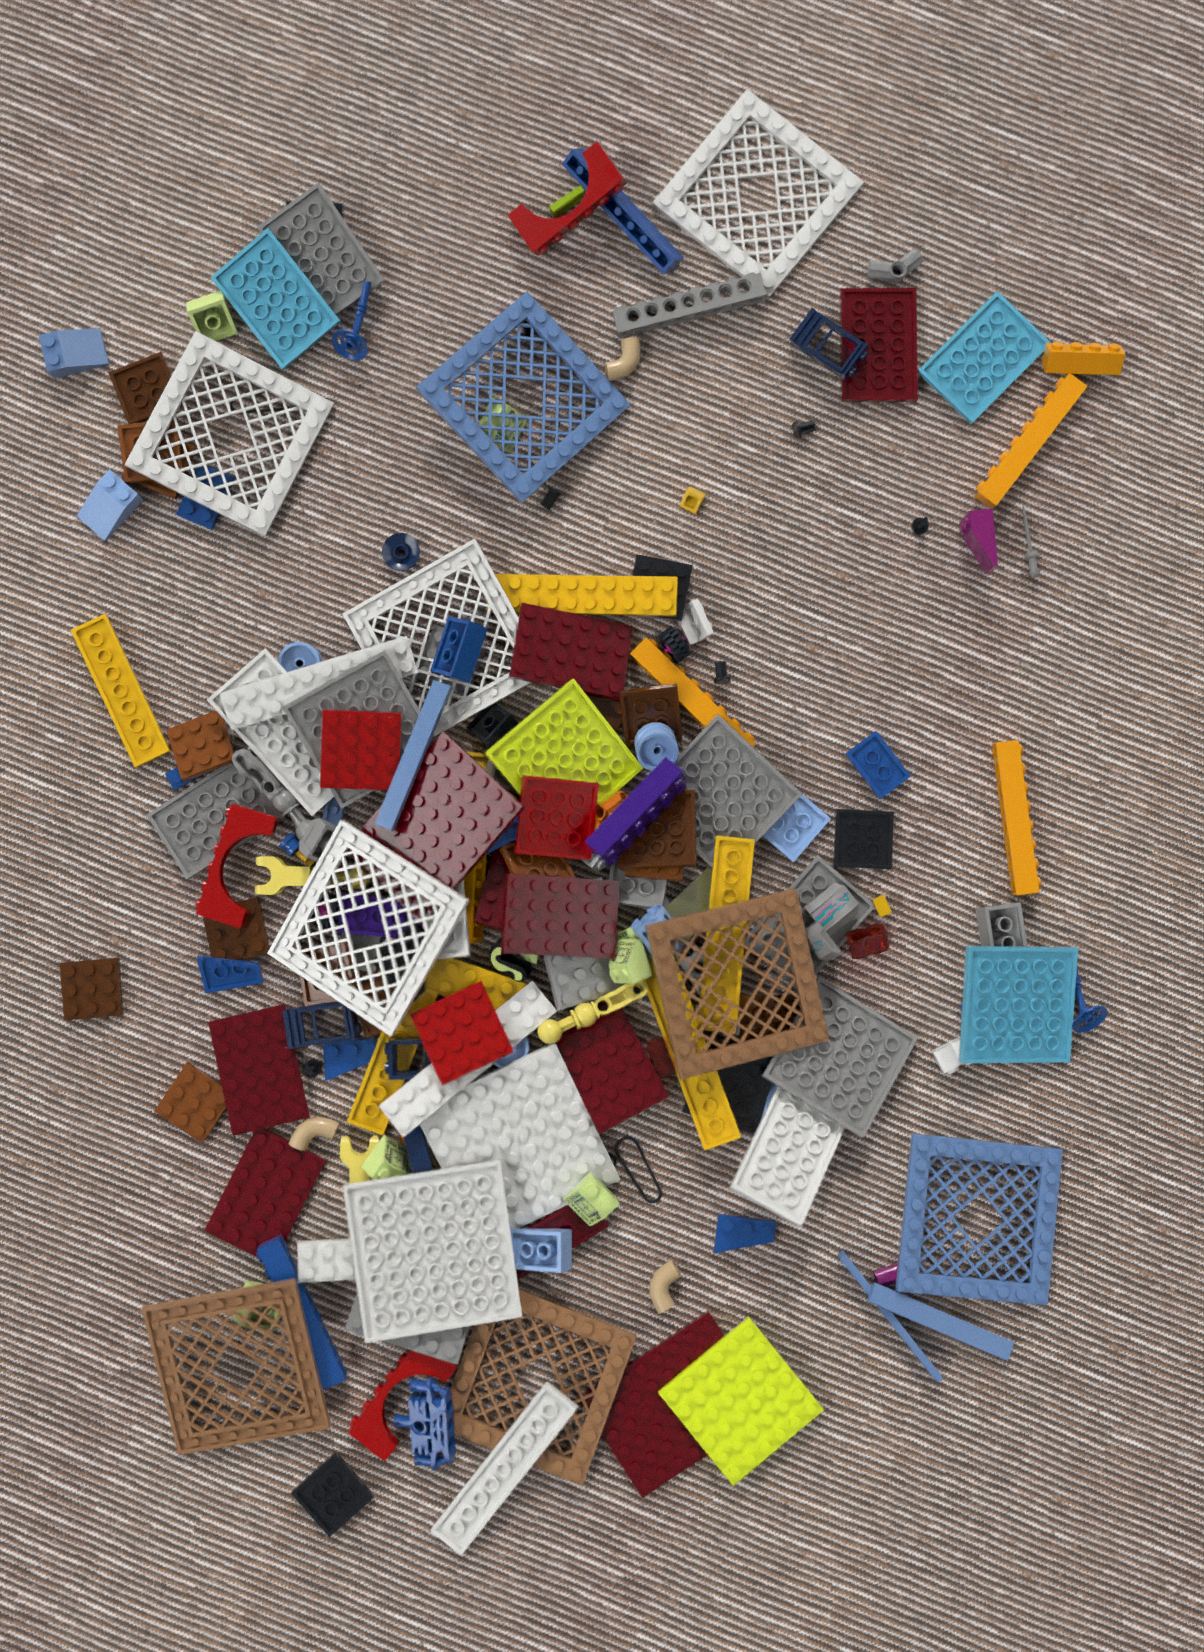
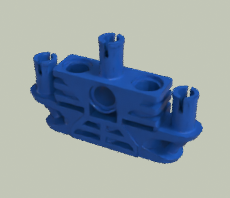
M429 1377L428 1380L411 1379L409 1387L412 1388L409 1390L414 1393L408 1400L409 1415L395 1414L393 1422L397 1423H394V1427L410 1428L412 1454H415L414 1461H417L414 1462V1465L431 1467L435 1471L445 1463L448 1465L452 1464L455 1459L452 1390L449 1387H446V1389L441 1388L432 1377Z

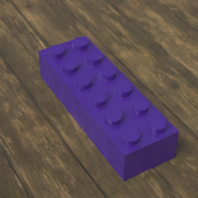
M665 757L588 837L585 843L591 853L607 867L610 864H615L620 858L619 855L632 846L633 840L646 831L649 823L655 822L660 816V812L672 804L673 798L677 794L680 795L686 789L687 781L683 771Z

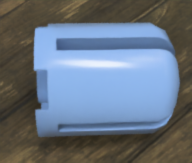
M659 904L647 909L648 913L640 921L636 918L631 925L634 933L641 939L650 953L651 950L645 925L672 919L666 909ZM678 940L673 949L679 953L685 943Z

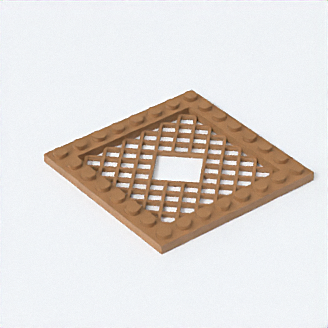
M793 888L645 925L679 1079L682 1080L829 1041L797 889ZM780 913L781 918H779L778 916H776V915H774V914ZM768 916L764 923L757 920L758 918ZM771 917L780 921L775 931L767 926ZM749 921L745 928L738 924ZM753 921L762 926L757 935L748 931ZM782 925H783L785 937H783L782 935H780V934L778 933L779 930H780V928L782 927ZM730 926L726 933L719 929L722 927ZM735 926L743 931L738 940L730 936ZM764 929L773 933L768 943L759 938ZM712 930L708 938L701 934V932ZM716 931L724 935L719 945L711 940ZM746 933L754 938L749 947L741 943ZM693 935L689 942L681 938ZM697 935L706 940L701 949L692 945ZM776 936L784 940L779 950L771 945ZM727 938L736 943L731 952L722 947ZM678 940L687 945L682 954L673 949ZM757 941L766 945L761 954L752 950ZM708 943L717 947L712 957L703 952ZM786 944L788 947L789 956L782 952ZM739 945L747 950L742 959L734 955ZM690 947L699 952L694 961L685 957ZM768 948L777 952L772 962L764 957ZM720 950L728 954L723 964L715 959ZM750 952L758 956L754 966L745 962ZM673 953L680 957L676 964ZM701 955L710 959L705 969L696 964ZM780 955L788 959L783 969L775 964ZM731 957L763 976L743 1009L712 990ZM683 959L691 964L686 974L677 969ZM761 960L770 964L765 973L756 969ZM713 962L721 966L716 976L708 971ZM790 963L792 965L793 975L786 971ZM694 966L703 971L698 980L689 976ZM773 967L781 971L776 981L768 976ZM677 972L684 976L680 984ZM705 974L714 978L709 988L701 984ZM784 974L792 978L787 988L779 983ZM687 978L696 983L690 993L682 988ZM765 979L774 983L769 993L760 988ZM794 983L796 984L798 995L790 990ZM777 985L785 990L780 1000L772 995ZM698 986L707 990L702 1000L693 995ZM759 990L767 995L762 1004L753 1000ZM681 991L688 995L685 1002H683ZM710 993L718 997L713 1007L705 1002ZM788 993L797 997L792 1006L783 1002ZM691 997L700 1002L695 1011L686 1007ZM770 997L778 1002L773 1012L765 1007ZM721 1000L730 1004L725 1014L716 1009ZM751 1002L759 1006L755 1016L746 1012ZM798 1002H800L802 1013L794 1009ZM781 1004L789 1009L784 1018L776 1014ZM702 1005L711 1009L706 1019L698 1015ZM733 1007L741 1011L736 1021L728 1017ZM763 1009L771 1014L766 1023L758 1019ZM686 1011L693 1014L689 1021L687 1020ZM714 1012L723 1016L717 1026L709 1021ZM792 1012L801 1016L796 1025L787 1021ZM744 1014L752 1018L747 1028L739 1024ZM774 1016L782 1021L777 1030L769 1026ZM695 1017L704 1021L699 1031L690 1026ZM725 1019L734 1023L729 1033L721 1029ZM756 1021L764 1026L759 1035L750 1031ZM785 1023L793 1027L792 1029L781 1031ZM707 1024L715 1028L710 1038L702 1034ZM737 1026L745 1030L740 1040L732 1036ZM767 1028L774 1032L773 1034L763 1036ZM690 1029L697 1033L693 1041L691 1038ZM718 1031L727 1035L722 1045L713 1040ZM748 1033L756 1037L754 1039L744 1041ZM699 1036L708 1040L703 1050L695 1046ZM730 1038L738 1042L725 1046ZM711 1043L720 1047L707 1051ZM694 1048L701 1053L695 1054Z
M296 1278L142 1307L141 1310L178 1455L330 1429L331 1422ZM267 1306L264 1312L258 1310L257 1307ZM270 1307L279 1312L275 1320L266 1315ZM248 1309L244 1316L237 1312ZM250 1311L260 1316L256 1323L246 1318ZM229 1313L226 1319H223L218 1314ZM232 1314L241 1319L237 1327L228 1322ZM281 1315L283 1316L285 1326L277 1322ZM210 1316L206 1323L199 1319ZM212 1318L222 1323L218 1330L208 1325ZM263 1318L272 1323L268 1331L259 1326ZM191 1319L187 1326L179 1322ZM193 1321L203 1326L199 1334L189 1328ZM243 1322L253 1327L249 1334L239 1329ZM174 1325L184 1330L180 1337L171 1332ZM224 1325L234 1330L230 1338L220 1332ZM274 1326L284 1331L280 1338L270 1333ZM205 1329L215 1334L211 1341L201 1336ZM255 1329L265 1335L261 1342L251 1336ZM186 1332L196 1337L192 1345L182 1339ZM236 1332L246 1338L242 1345L232 1340ZM286 1333H287V1337H288L289 1344H287L286 1342L282 1341V1339L284 1338V1336L286 1335ZM217 1336L227 1341L223 1348L213 1343ZM267 1336L277 1342L273 1349L263 1344ZM172 1338L177 1341L174 1346H173ZM198 1339L208 1345L204 1352L194 1347ZM248 1340L257 1345L253 1353L244 1347ZM179 1343L189 1348L185 1355L175 1350ZM229 1343L262 1364L244 1392L239 1391L211 1373V1370ZM279 1344L288 1349L284 1357L275 1352ZM210 1347L219 1352L216 1359L206 1354ZM259 1348L269 1353L265 1360L256 1355ZM191 1350L200 1355L196 1363L187 1358ZM290 1352L292 1353L293 1362L286 1359ZM272 1355L281 1360L277 1368L268 1363ZM176 1356L182 1359L179 1364L177 1362ZM202 1358L212 1363L208 1370L198 1365ZM184 1361L193 1366L189 1374L180 1368ZM283 1363L293 1368L289 1375L279 1370ZM264 1366L274 1371L270 1378L260 1373ZM195 1369L205 1374L201 1381L192 1376ZM295 1370L298 1381L291 1377ZM276 1373L285 1378L281 1386L272 1381ZM181 1375H183L184 1377H186V1379L184 1380V1382L182 1381ZM207 1376L216 1381L213 1388L203 1383ZM257 1377L267 1382L263 1389L253 1384ZM188 1380L198 1385L194 1392L185 1387ZM288 1381L297 1386L293 1393L284 1388ZM219 1383L228 1388L224 1396L215 1391ZM269 1384L278 1389L274 1397L265 1392ZM200 1387L210 1392L206 1399L196 1394ZM249 1388L259 1393L255 1400L246 1395ZM299 1389L301 1390L302 1399L296 1396ZM231 1391L240 1396L236 1403L227 1398ZM280 1392L290 1397L286 1404L276 1399ZM186 1393L190 1395V1398L188 1399V1401H187ZM212 1394L221 1399L217 1407L208 1402ZM261 1395L271 1400L267 1407L257 1402ZM193 1398L202 1403L198 1410L189 1405ZM242 1399L252 1404L248 1411L239 1406ZM292 1399L301 1404L298 1411L288 1406ZM223 1402L233 1407L229 1414L220 1409ZM273 1402L282 1407L278 1415L269 1410ZM205 1405L214 1410L210 1417L201 1412ZM254 1406L264 1411L260 1418L250 1413ZM235 1409L244 1414L241 1421L231 1416ZM285 1410H287L288 1412H290V1413H287V1414H283V1412H284ZM190 1411L195 1414L193 1418L191 1417ZM216 1413L226 1418L222 1425L213 1420ZM266 1413L270 1415V1417L263 1418ZM197 1416L207 1421L203 1428L193 1423ZM247 1416L252 1419V1420L245 1421V1419L247 1418Z
M518 1288L521 1311L525 1315L508 1323L502 1320L503 1325L495 1328L496 1322L478 1324L473 1327L451 1387L455 1434L493 1450L508 1431L505 1420L514 1416L516 1421L518 1418L517 1414L522 1413L528 1406L512 1370L547 1355L562 1389L560 1392L569 1398L567 1392L576 1388L580 1398L573 1402L576 1404L582 1401L586 1411L580 1414L574 1412L573 1417L566 1422L569 1423L575 1420L579 1430L570 1433L565 1424L563 1428L567 1435L559 1439L555 1436L554 1441L547 1446L532 1466L583 1486L637 1334ZM530 1316L533 1327L524 1330L520 1320ZM534 1317L543 1320L544 1322L536 1324ZM517 1322L521 1332L512 1336L508 1326ZM548 1323L552 1333L542 1337L539 1327ZM552 1324L562 1329L555 1332ZM505 1328L509 1337L499 1341L496 1331ZM535 1329L539 1339L530 1343L526 1333ZM566 1331L570 1341L560 1344L557 1334ZM570 1331L581 1336L573 1339ZM493 1334L496 1343L488 1347L490 1338ZM523 1335L527 1345L517 1348L514 1338ZM554 1337L557 1346L548 1350L544 1340ZM584 1338L588 1348L579 1352L575 1342ZM588 1339H591V1340L596 1341V1342H598V1343L595 1344V1345H593V1346H591V1344H590V1342H589ZM511 1341L514 1351L505 1354L501 1344ZM541 1342L545 1352L536 1356L532 1346ZM572 1344L575 1354L566 1357L562 1348ZM602 1345L606 1355L597 1359L593 1349ZM498 1346L502 1356L493 1360L489 1350ZM606 1346L611 1347L610 1353ZM529 1348L532 1358L523 1361L519 1352ZM559 1349L563 1359L554 1363L550 1353ZM590 1351L594 1361L584 1365L580 1355ZM486 1352L489 1362L481 1365ZM516 1353L520 1363L511 1367L507 1357ZM578 1357L581 1367L572 1370L568 1360ZM504 1359L508 1369L498 1373L495 1362ZM607 1359L604 1370L602 1371L599 1362ZM565 1362L569 1372L559 1376L555 1366ZM596 1364L599 1374L590 1378L586 1368ZM491 1365L495 1375L486 1378L482 1368ZM583 1369L587 1379L577 1383L574 1373ZM479 1371L483 1380L474 1384ZM509 1372L513 1382L504 1385L500 1376ZM571 1375L575 1385L565 1389L561 1379ZM497 1377L501 1387L491 1391L488 1381ZM601 1377L597 1389L595 1390L592 1381ZM589 1382L593 1392L583 1396L579 1386ZM484 1383L488 1393L479 1397L475 1387ZM515 1385L519 1395L509 1398L506 1388ZM471 1390H473L476 1399L467 1402ZM503 1391L506 1400L497 1404L493 1394ZM490 1396L494 1406L485 1410L481 1400ZM594 1396L591 1406L588 1408L585 1399ZM521 1398L524 1408L515 1411L512 1401ZM478 1402L481 1412L472 1415L469 1405ZM508 1403L512 1413L503 1417L499 1407ZM465 1408L468 1415L463 1414ZM496 1409L500 1419L490 1422L487 1412ZM587 1414L582 1428L578 1418ZM484 1415L487 1423L475 1418ZM501 1422L505 1430L493 1425ZM580 1433L579 1439L575 1446L572 1436ZM569 1439L572 1448L563 1452L559 1442ZM556 1444L559 1452L551 1450L548 1447ZM573 1452L572 1458L566 1456L567 1454Z

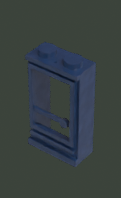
M811 308L789 339L792 346L844 381H847L849 377L852 378L856 374L859 363L864 362L869 355L867 343L862 342L817 312L814 308ZM825 325L831 330L823 341L816 346V350H814L808 344L821 326ZM833 331L856 346L842 367H839L818 353L822 350V346Z
M339 1001L282 1010L288 1049L353 1040L361 1037L362 1026L358 1022L357 1013ZM342 1007L347 1035L319 1039L320 1034L317 1030L315 1010ZM311 1011L314 1027L313 1037L315 1039L306 1041L302 1012Z
M389 1037L388 1043H385V1055L388 1054V1062H385V1074H389V1080L413 1079L422 1071L397 1070V1045L423 1044L420 1037ZM428 1054L426 1067L431 1064Z

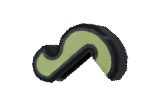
M500 937L489 951V961L492 967L503 974L512 973L511 979L523 982L533 971L531 963L513 954L501 953L502 937Z

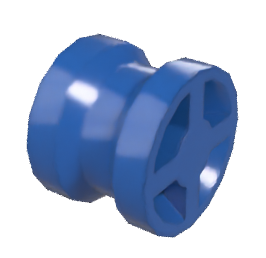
M291 833L280 843L279 848L284 849L287 855L292 857L299 850V841Z

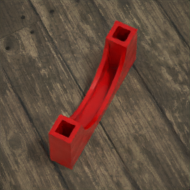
M598 141L582 153L588 166L589 182L584 198L573 211L558 218H543L533 214L526 205L521 203L507 215L528 247L537 256L545 254L550 249L549 246L554 242H560L564 238L565 233L576 229L581 220L591 217L597 207L607 204L613 194H618L625 188L626 180Z
M232 803L231 807L228 806L225 817L227 820L225 825H222L220 828L219 836L221 838L214 847L213 854L215 856L213 862H210L207 872L209 875L207 880H204L202 883L201 891L203 893L201 899L198 898L195 909L197 910L196 915L237 928H244L250 910L239 905L227 891L224 882L225 861L230 851L240 841L254 835L274 836L280 818Z
M409 1350L407 1354L403 1352L397 1360L399 1363L395 1369L391 1368L385 1375L387 1380L384 1384L379 1383L373 1391L374 1397L371 1401L367 1399L360 1408L363 1410L359 1416L355 1414L348 1424L351 1426L348 1433L385 1462L399 1442V1439L389 1429L384 1414L385 1399L389 1391L399 1381L414 1375H429L446 1383L458 1367L457 1364Z

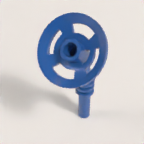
M365 280L360 302H357L359 306L356 307L358 311H355L357 315L352 331L347 329L337 330L331 339L334 349L341 356L354 361L364 359L368 353V346L359 335L364 316H366V308L369 306L367 301L372 282ZM338 335L341 336V337H340V343H341V344H339V342H338ZM345 349L356 350L357 354L350 353Z
M1078 967L1075 997L1080 1013L1074 1020L1072 1028L1077 1033H1083L1101 1024L1106 1018L1108 1010L1100 1005L1091 1008L1086 1007L1081 990L1083 986L1080 984L1082 980H1079L1081 976L1078 974Z

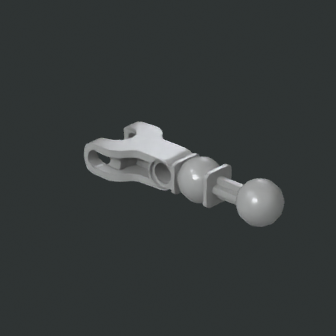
M249 746L247 749H240L234 752L232 762L243 776L253 780L261 792L268 796L269 800L272 799L274 808L283 813L281 817L287 814L297 825L296 835L299 840H302L312 820H306L297 807L301 803H297V799ZM240 755L244 757L247 763L240 760Z

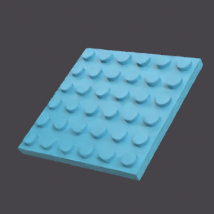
M966 946L959 1062L1070 1063L1078 948Z

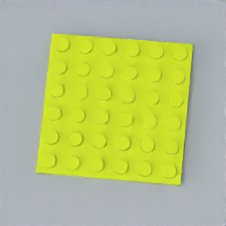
M574 679L567 682L485 752L486 756L519 797L522 775L599 783L597 804H602L644 769Z
M749 1316L658 1391L660 1396L733 1486L824 1411L820 1403Z

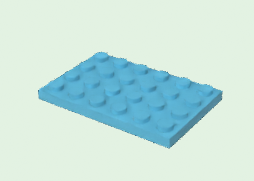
M269 228L263 231L210 277L283 370L341 322Z
M997 291L918 370V374L961 416L972 424L1044 352L1046 343L1051 342Z

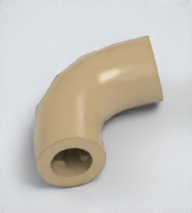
M629 337L621 340V357L616 361L605 362V374L608 381L627 377L636 369L640 361L641 351L638 337Z
M324 1117L309 1118L298 1125L291 1136L289 1145L298 1150L306 1151L310 1141L316 1136H322L332 1141L340 1123Z
M673 1260L663 1264L655 1271L650 1281L649 1294L658 1314L665 1312L675 1304L669 1294V1286L673 1281L682 1276Z

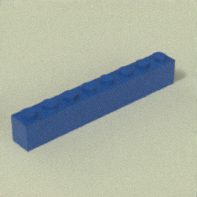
M583 148L572 149L562 165L587 191L589 172L586 160L582 155L585 150ZM623 191L613 194L609 198L608 203L602 206L603 210L663 274L673 272L684 259Z
M282 1234L261 1243L257 1249V1257L266 1267L265 1274L267 1278L272 1280V1282L296 1278L323 1389H328L346 1380L347 1370L305 1283H299L298 1268Z

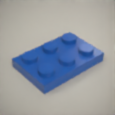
M204 466L196 468L194 472L196 478L207 475ZM207 466L209 474L219 472ZM224 474L227 483L235 480L234 477ZM221 475L211 478L214 487L224 484ZM205 479V480L200 481V482H202V483H204V484L210 486V483H209V480H208V479ZM226 488L218 490L228 496ZM185 496L176 513L177 516L210 530H213L219 514Z
M874 731L845 753L879 800L911 777L877 731Z

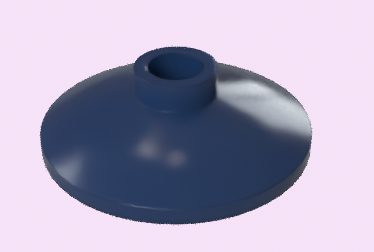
M396 533L388 537L384 542L382 557L390 568L397 571H405L412 568L418 562L420 547L411 535ZM399 551H405V555L399 556Z

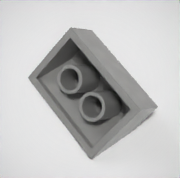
M1021 902L975 908L981 946H1027Z

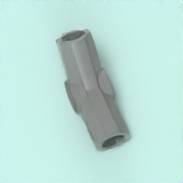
M914 248L900 260L893 263L870 260L867 278L887 280L892 284H898L904 277L924 263L923 256L919 250ZM893 270H898L901 275H895Z

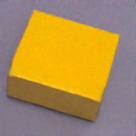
M689 486L679 506L696 514L706 494Z
M884 894L873 899L880 917L892 913Z

